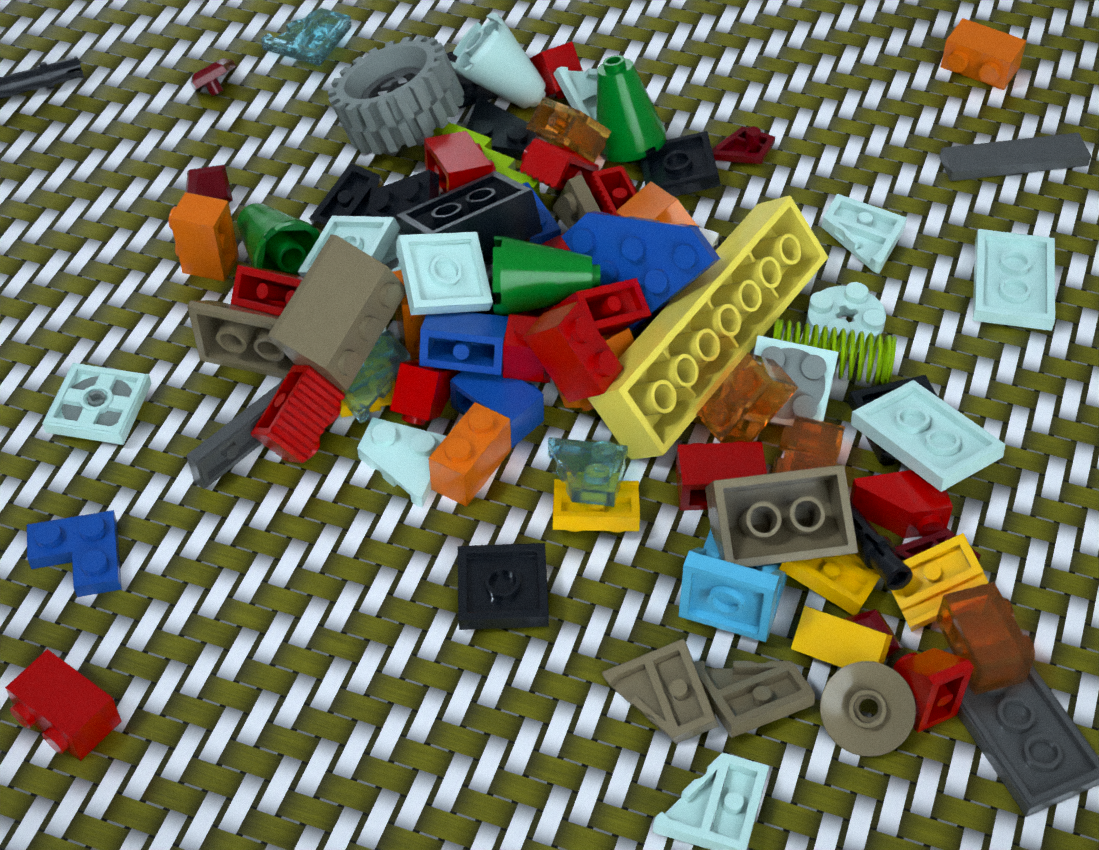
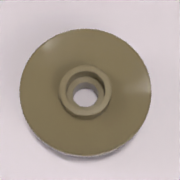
M860 661L844 666L828 680L821 696L820 713L825 730L837 745L852 754L872 757L889 753L905 741L914 725L916 704L910 686L897 671L882 663ZM872 699L877 703L878 712L875 716L868 717L862 713L861 703L863 700Z

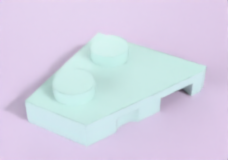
M372 417L357 447L358 457L371 469L378 470L382 474L383 479L393 487L398 484L411 495V502L423 508L431 491L428 458L446 436Z

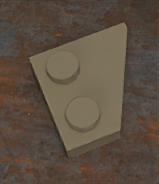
M684 638L602 672L605 681L610 687L675 744L719 727Z

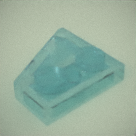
M323 8L317 9L309 13L305 18L297 19L287 24V32L275 38L269 33L261 38L262 48L266 51L320 66L352 27L351 16Z
M390 330L381 334L347 391L340 389L345 393V398L342 401L360 423L365 422L370 417L369 409L378 397L384 399L393 388L392 385L397 379L400 362L411 360L410 353Z
M549 437L548 456L555 459L557 474L560 480L566 484V492L571 502L614 507L628 460V446L617 445L609 441L589 442Z

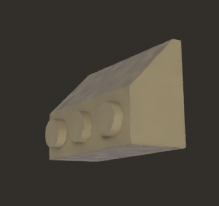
M331 234L269 332L268 337L296 365H310L337 388L347 391L405 296V286L388 266L339 236Z
M214 300L189 302L187 308L200 361L285 379L292 366L296 365L268 337L279 316Z
M844 465L715 480L705 487L711 532L721 560L745 567H755L858 553Z

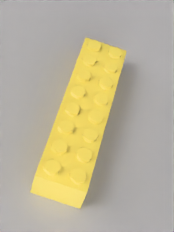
M790 195L757 204L715 251L721 259L674 297L618 359L624 369L605 393L588 398L630 460L664 456L755 347L757 336L765 335L776 319L780 317L829 258Z

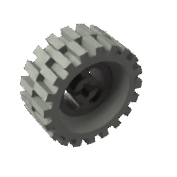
M411 36L404 37L400 43L396 44L393 40L385 43V47L380 50L377 47L369 50L368 56L364 58L359 56L353 60L354 65L352 67H344L339 72L341 77L334 78L331 83L333 88L328 90V99L352 146L355 149L359 148L360 152L366 154L370 150H372L373 154H382L387 148L390 153L399 151L401 145L406 144L409 148L417 144V139L423 136L424 138L433 136V130L437 127L443 129L449 124L447 117H455L459 112L457 106H462L464 102V91L442 43H438L437 39L433 37L427 40L426 36H418L414 41Z

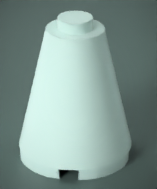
M497 13L487 15L486 17L490 21L484 26L477 22L455 47L453 54L457 56V60L455 63L450 61L455 73L522 109L530 106L532 108L536 107L545 97L546 92L544 89L546 82L503 19Z

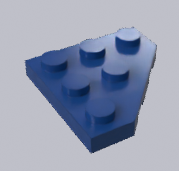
M587 212L561 236L572 252L592 256V264H600V286L633 278L638 279L652 315L626 326L625 328H629L630 331L640 327L721 259L697 226L660 222L659 220L632 216L610 215L605 212Z

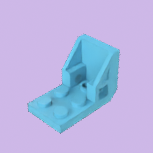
M710 528L704 547L689 550L684 562L678 617L766 642L788 575L785 574V571L779 570L782 563L745 567L721 560Z

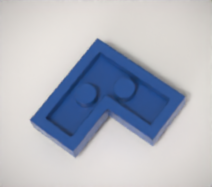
M114 510L26 525L27 560L31 569L72 563L73 588L77 597L122 590L118 527Z

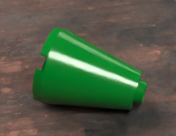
M621 55L610 56L597 69L595 140L597 153L600 156L602 153L606 154L607 160L611 162L640 160L646 157V150L654 146L656 151L662 148L666 142L665 127L633 62Z
M253 203L245 207L240 212L237 220L238 230L252 267L271 269L300 276L298 271L320 236L319 231L310 223L261 203Z
M494 236L493 293H496V304H493L494 315L509 316V314H519L554 306L575 292L600 286V264H592V256L506 236Z

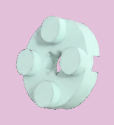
M851 282L847 286H833L813 293L810 298L806 323L810 324V335H812L814 325L818 324V344L822 329L826 325L828 327L827 343L832 328L836 327L837 342L841 329L845 328L846 343L849 333L853 329L855 331V344L859 332L863 331L865 345L866 338L870 332L873 333L874 343L877 335L883 332L886 312L882 303L874 295L868 293L869 290L864 284ZM839 316L851 317L853 321L848 322L845 318L840 319Z

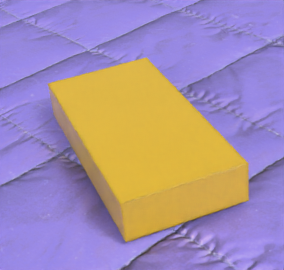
M804 606L791 649L841 668L860 661H873L884 664L892 635Z

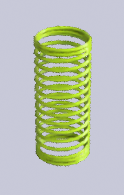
M776 319L773 339L781 340L784 325L783 319ZM791 320L787 321L783 341L790 342ZM799 321L795 325L792 342L797 344L800 342L801 323ZM808 322L805 324L800 344L807 346L809 344V346L822 348L823 344V349L831 350L832 345V351L839 352L841 347L839 379L843 378L849 348L850 357L847 379L849 381L852 379L860 345L856 380L858 382L861 381L869 346L866 383L870 382L877 347L878 358L875 384H879L880 375L881 385L890 383L896 352V336H886L883 344V336L878 334L874 343L873 333L870 332L864 345V332L860 331L855 344V331L852 329L846 343V330L843 328L840 331L837 342V328L833 327L827 345L828 327L825 325L818 344L819 326L816 324L813 327L809 343L810 324Z

